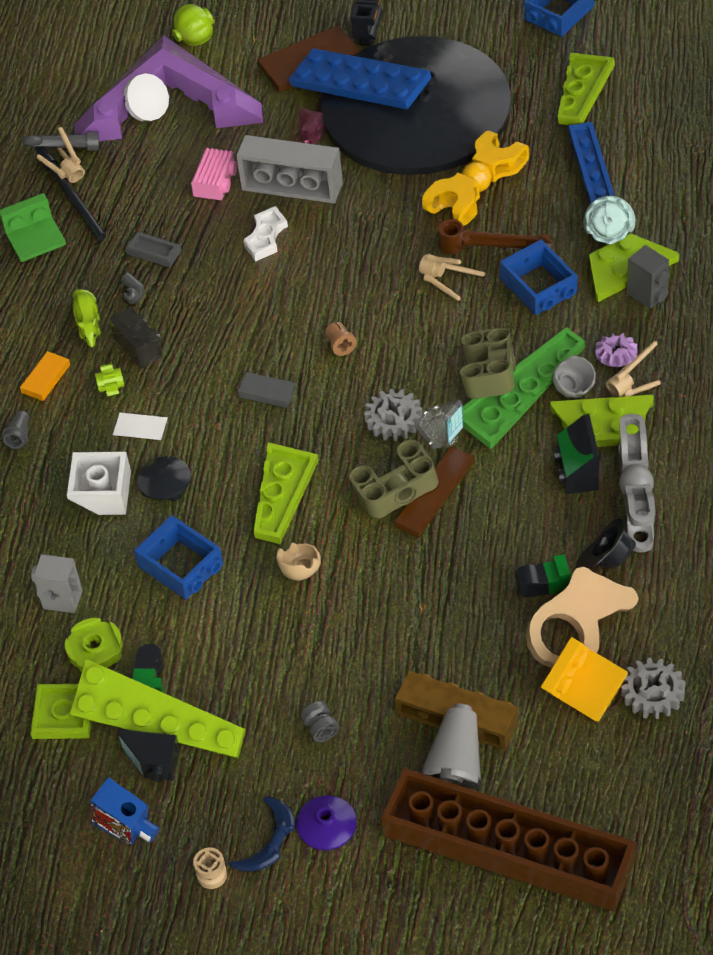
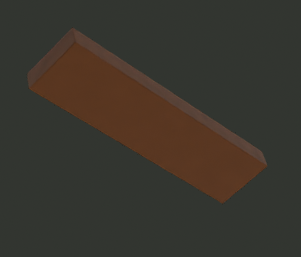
M451 446L435 467L439 480L437 487L407 504L395 520V527L419 538L474 464V456Z

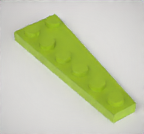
M87 659L84 663L70 715L73 717L124 730L177 735L179 744L234 758H239L246 732L242 727Z

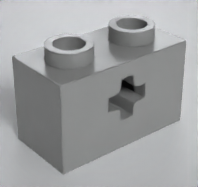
M41 554L38 565L33 566L31 578L35 582L37 597L40 598L43 609L75 613L83 590L74 559Z

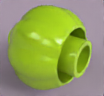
M195 4L183 5L174 15L172 35L178 43L182 41L190 46L201 45L211 38L214 19L207 8L202 9Z

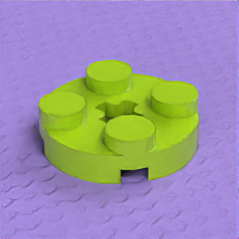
M90 618L77 623L71 629V635L68 637V640L66 638L65 641L68 659L74 666L79 668L80 672L83 670L86 659L108 668L112 664L119 662L122 657L123 641L119 629L114 623L110 621L109 623L102 622L100 618ZM92 641H95L97 644L101 643L97 648H89Z

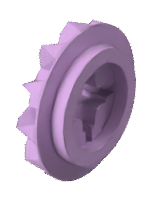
M612 333L610 337L602 336L601 342H596L595 354L597 359L604 365L621 367L631 363L636 358L637 344L634 343L632 337L626 338L624 333L620 336H615ZM616 346H620V348H618V349H617L616 351H614V353L612 354V349H615Z

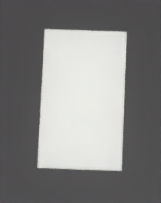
M119 413L113 435L161 440L168 417Z

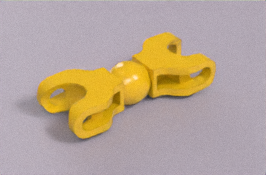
M489 130L484 132L475 141L476 154L472 158L473 162L466 165L461 174L457 173L451 178L435 181L423 195V209L436 214L443 208L452 207L453 218L460 221L463 226L467 225L477 215L476 201L480 198V192L486 190L491 181L495 183L501 177L517 174L529 159V146L521 142H515L509 147L499 148L498 134Z

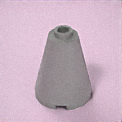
M454 704V707L447 709L421 773L475 790L480 786L481 774L477 714L471 711V706Z

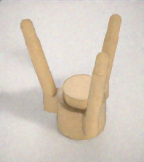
M59 127L58 131L71 157H68L62 148H57L64 159L60 164L61 169L39 154L36 157L56 172L61 179L66 177L69 182L75 183L84 176L85 170L80 165L81 160L75 154L63 128Z
M431 254L424 255L419 265L420 273L424 274L423 280L434 284L457 301L461 299L460 296L436 280L437 276L441 277L445 269L481 277L485 276V273L482 271L453 265L461 264L459 259L437 257Z
M653 341L631 363L625 365L616 375L606 381V388L613 397L633 396L661 384L660 380H656L631 389L634 381L628 374L657 346V341Z

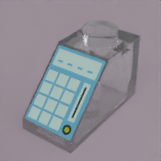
M460 400L428 408L414 424L415 428L433 449L444 446L448 448L458 440L457 435L464 428L463 408Z

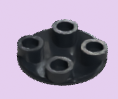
M161 456L148 461L140 469L137 482L144 497L176 501L182 497V492L188 487L191 480V472L183 460L172 456Z

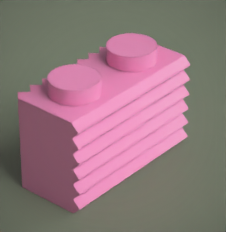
M208 147L205 149L191 182L194 197L222 200L224 193L229 192L231 176H235L237 172V161H234L231 150L228 152L227 150H214Z

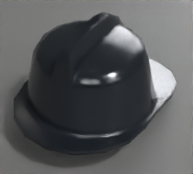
M623 519L614 520L604 529L601 535L581 554L576 568L586 567L590 570L596 565H600L608 569L620 566L626 561L635 548L636 543L624 531L625 522Z

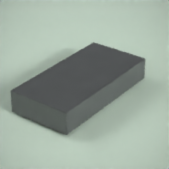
M137 232L126 247L128 255L169 268L182 251L179 244L141 232Z
M247 372L239 387L238 396L288 408L296 391V383Z

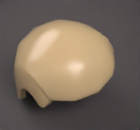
M292 542L286 551H283L281 548L277 550L276 560L280 570L285 577L294 581L309 578L320 567L321 556L313 545L307 543L295 544Z

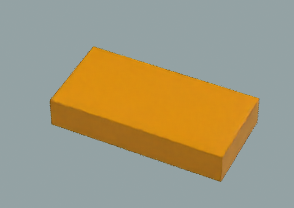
M47 351L21 385V393L44 401L69 368V359Z

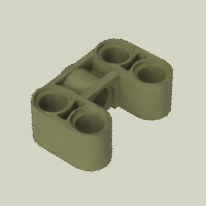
M493 328L465 334L461 338V344L467 365L463 366L460 370L465 395L468 398L474 399L511 392L515 386L514 371L516 366L509 330L506 328Z
M406 440L399 444L397 454L401 466L380 478L377 477L369 466L365 465L358 466L351 471L349 478L355 495L372 518L385 517L392 511L409 504L414 499L437 487L439 480L433 461L419 442Z

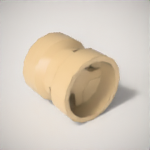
M204 848L196 853L193 865L199 884L207 889H215L224 884L227 879V870L222 853L215 848Z

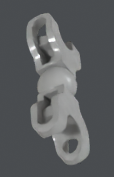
M627 414L622 416L619 422L620 444L618 457L621 473L619 486L623 495H625L626 533L636 543L633 551L642 553L650 551L654 544L655 502L652 493L654 479L648 470L645 420L641 415ZM634 424L639 428V431L636 434H628L626 431L627 425ZM639 531L645 532L647 540L638 542L634 538V534Z

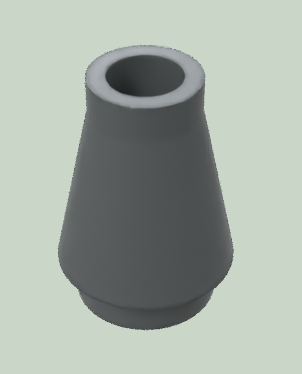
M15 412L14 417L2 432L3 442L12 449H19L28 441V422L30 417L26 412Z

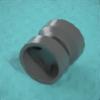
M317 701L308 705L300 715L305 726L310 727V734L316 742L321 743L331 739L340 729L337 720L330 716V709L324 701Z

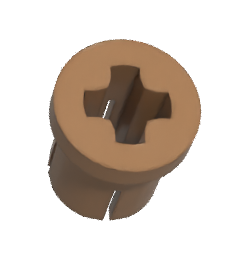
M341 322L331 323L326 328L325 335L336 355L344 356L354 350L357 340Z

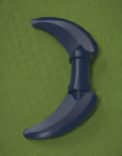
M272 797L263 798L264 803L274 812L276 820L274 833L263 850L250 858L230 862L231 868L247 872L258 871L272 865L280 858V846L285 836L295 829V819L292 811L284 802Z

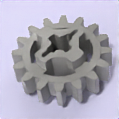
M390 389L389 394L380 391V397L372 396L371 403L366 404V412H364L367 429L373 430L375 437L383 434V440L385 441L389 436H393L394 441H397L400 435L407 439V432L415 434L416 426H421V418H423L419 399L414 400L412 393L405 396L403 389L399 393H395L393 389Z
M648 658L647 664L644 665L639 660L636 661V669L632 667L627 668L628 675L621 686V696H625L624 704L626 706L632 705V712L634 714L639 710L643 711V718H647L649 713H653L655 719H659V713L661 712L666 716H670L671 708L678 710L680 701H684L685 681L681 680L682 672H673L674 664L672 663L664 666L663 659H659L657 664H655L651 658ZM668 682L671 684L673 691H670V686L667 684ZM634 685L636 686V691L639 692L638 694L634 690Z

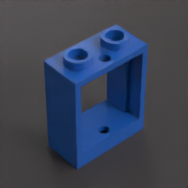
M525 0L524 19L562 37L594 7V0H565L573 5L562 16L544 8L552 0Z
M542 239L500 261V279L535 316L551 309L554 305L571 298L577 293V275ZM543 266L558 283L535 294L520 277Z
M173 515L134 550L139 568L185 600L193 593L198 592L203 583L211 575L218 573L223 565L220 547ZM178 541L204 558L183 579L157 562Z

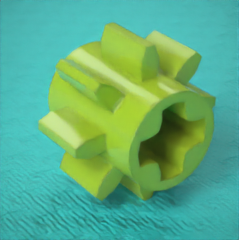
M112 363L100 366L101 372L95 373L99 392L106 391L107 397L119 394L118 388L125 387L121 369H113Z

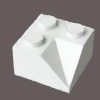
M74 452L72 455L67 498L98 515H126L131 477L127 452Z

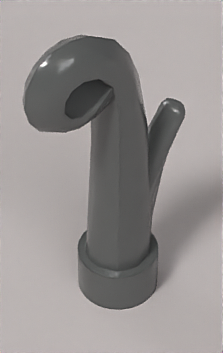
M99 132L66 134L73 148L99 151ZM61 135L24 136L21 139L22 144L26 146L66 148Z

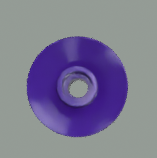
M331 795L319 796L308 801L301 808L297 816V831L304 843L314 849H337L346 844L354 835L357 826L356 814L352 806L342 798ZM323 816H331L328 820L321 819Z

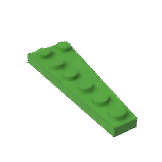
M569 328L563 329L516 365V370L514 371L515 386L511 392L497 396L474 398L462 407L463 428L489 449H492L553 383L552 375L555 368L569 356H578L583 351L585 340Z

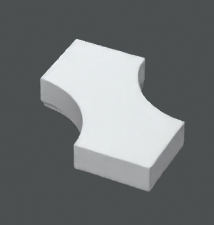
M276 206L254 215L256 228L251 235L243 240L244 247L255 262L278 252L275 239L283 229L288 227L287 220Z

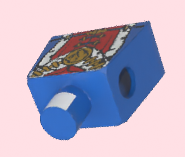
M109 777L91 799V817L94 826L127 844H133L138 836L151 843L157 836L160 827L148 820L147 804Z

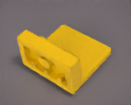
M571 637L541 688L594 721L599 722L628 675V672Z

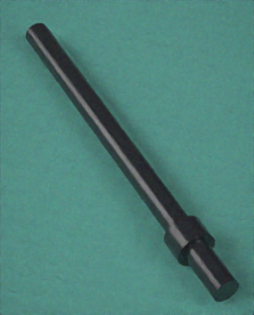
M45 147L35 148L39 155L58 167V161L52 154L48 153ZM42 163L44 168L54 176L97 240H104L106 234L67 178L61 179L56 172Z

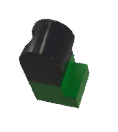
M565 554L553 556V561L521 566L514 573L520 595L527 598L560 593L567 588L571 580Z
M145 644L136 653L133 680L165 693L162 679L159 678V674L164 669L161 650L155 644Z

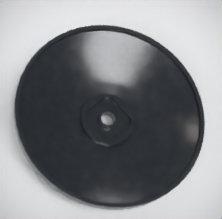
M412 36L387 40L365 48L353 55L429 70L432 78L408 110L323 93L321 99L323 125L328 137L336 148H339L351 160L365 167L400 175L437 173L471 161L476 154L475 141L488 130L497 133L499 138L507 126L511 111V92L508 81L500 67L491 58L467 44L447 38L431 36Z

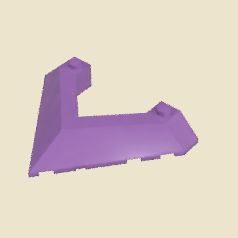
M163 35L74 124V134L99 132V141L122 139V122L128 117L127 113H129L124 103L126 102L124 89L128 81L133 77L145 73L155 75L165 86L168 85L173 89L175 87L179 88L184 92V95L196 102L202 101L206 103L208 108L214 111L216 128L263 123L262 104Z

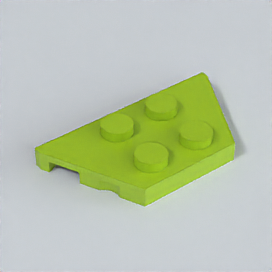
M630 233L624 239L589 254V265L592 272L596 301L600 302L627 288L628 259L644 245L669 259V266L679 261V253Z
M653 395L550 401V409L552 414H556L560 418L564 429L584 414H590L597 447L619 446L620 418L627 414H637L646 420V414L649 408L653 406L654 397ZM634 424L627 425L626 431L628 434H636L639 428Z

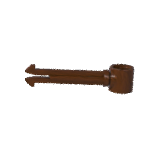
M456 219L444 220L438 226L439 248L443 253L450 255L457 254L463 247H469L470 245L524 249L541 239L546 244L551 243L552 238L543 233L541 236L475 232L471 231V229H465V226Z

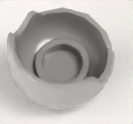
M569 356L555 368L552 382L557 391L566 398H579L594 386L596 372L593 365L585 358Z

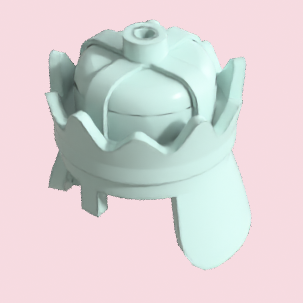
M604 196L596 199L589 205L584 215L583 224L586 233H591L595 240L613 244L624 239L628 232L634 230L636 220L633 209L625 200L616 196Z

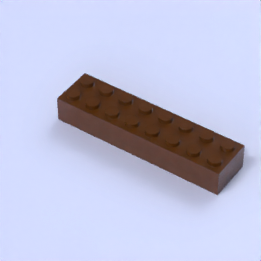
M403 768L381 817L383 836L614 912H616L635 860V841Z

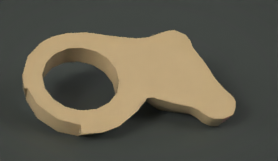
M586 567L576 568L567 588L542 605L530 619L526 631L527 647L537 661L553 668L559 656L553 654L545 647L541 638V628L544 621L550 618H560L573 625L579 634V641L597 653L599 649L598 620L618 611L627 612L631 610L638 602V595L633 588L617 584Z

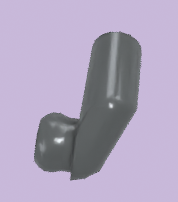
M126 273L121 279V282L128 287V293L124 292V298L128 303L135 304L141 300L144 286L131 273Z

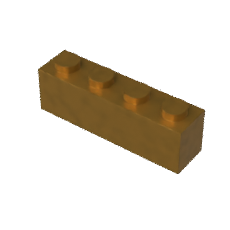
M408 671L395 698L397 714L440 728L448 708L454 707V704L469 705L472 707L471 711L477 714L478 742L506 751L518 725V707L512 703L487 697L479 691H469L460 688L452 682H442L433 679L425 673Z

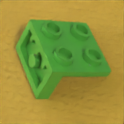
M44 193L0 210V219L4 233L21 262L66 245L62 233L51 216L48 200Z

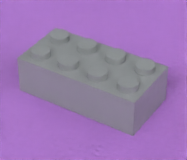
M245 135L237 153L243 191L336 203L343 184L339 148Z

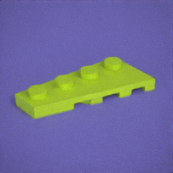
M570 53V63L566 71L567 78L563 86L564 94L561 96L558 111L559 124L575 125L584 123L615 66L614 57Z
M268 442L263 482H261L260 488L261 495L254 526L255 538L281 544L318 464V454Z

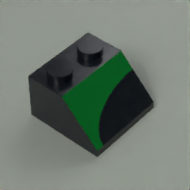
M584 414L557 435V446L552 447L554 462H559L560 468H557L559 484H564L566 494L599 490V453L590 414Z

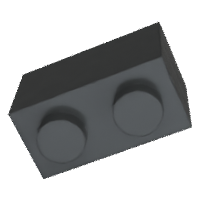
M647 245L639 249L628 259L627 294L649 309L658 302L664 301L668 295L669 259Z

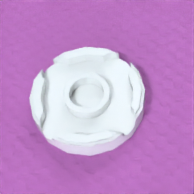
M146 73L137 75L128 81L124 89L126 109L137 120L152 121L159 119L165 114L169 104L168 91L164 83L155 75Z

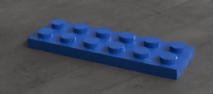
M313 48L291 75L289 82L293 87L408 110L432 77L430 71Z

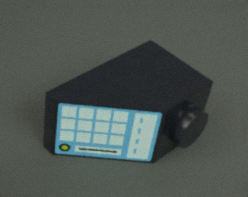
M119 729L118 736L122 750L144 778L157 782L174 780L180 754L177 735Z

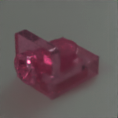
M301 108L299 111L300 134L303 137V143L316 145L325 131L323 114Z

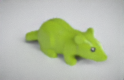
M77 289L72 294L74 299L73 314L76 325H78L80 338L84 339L87 345L93 348L96 344L97 336L101 334L96 298L90 291Z

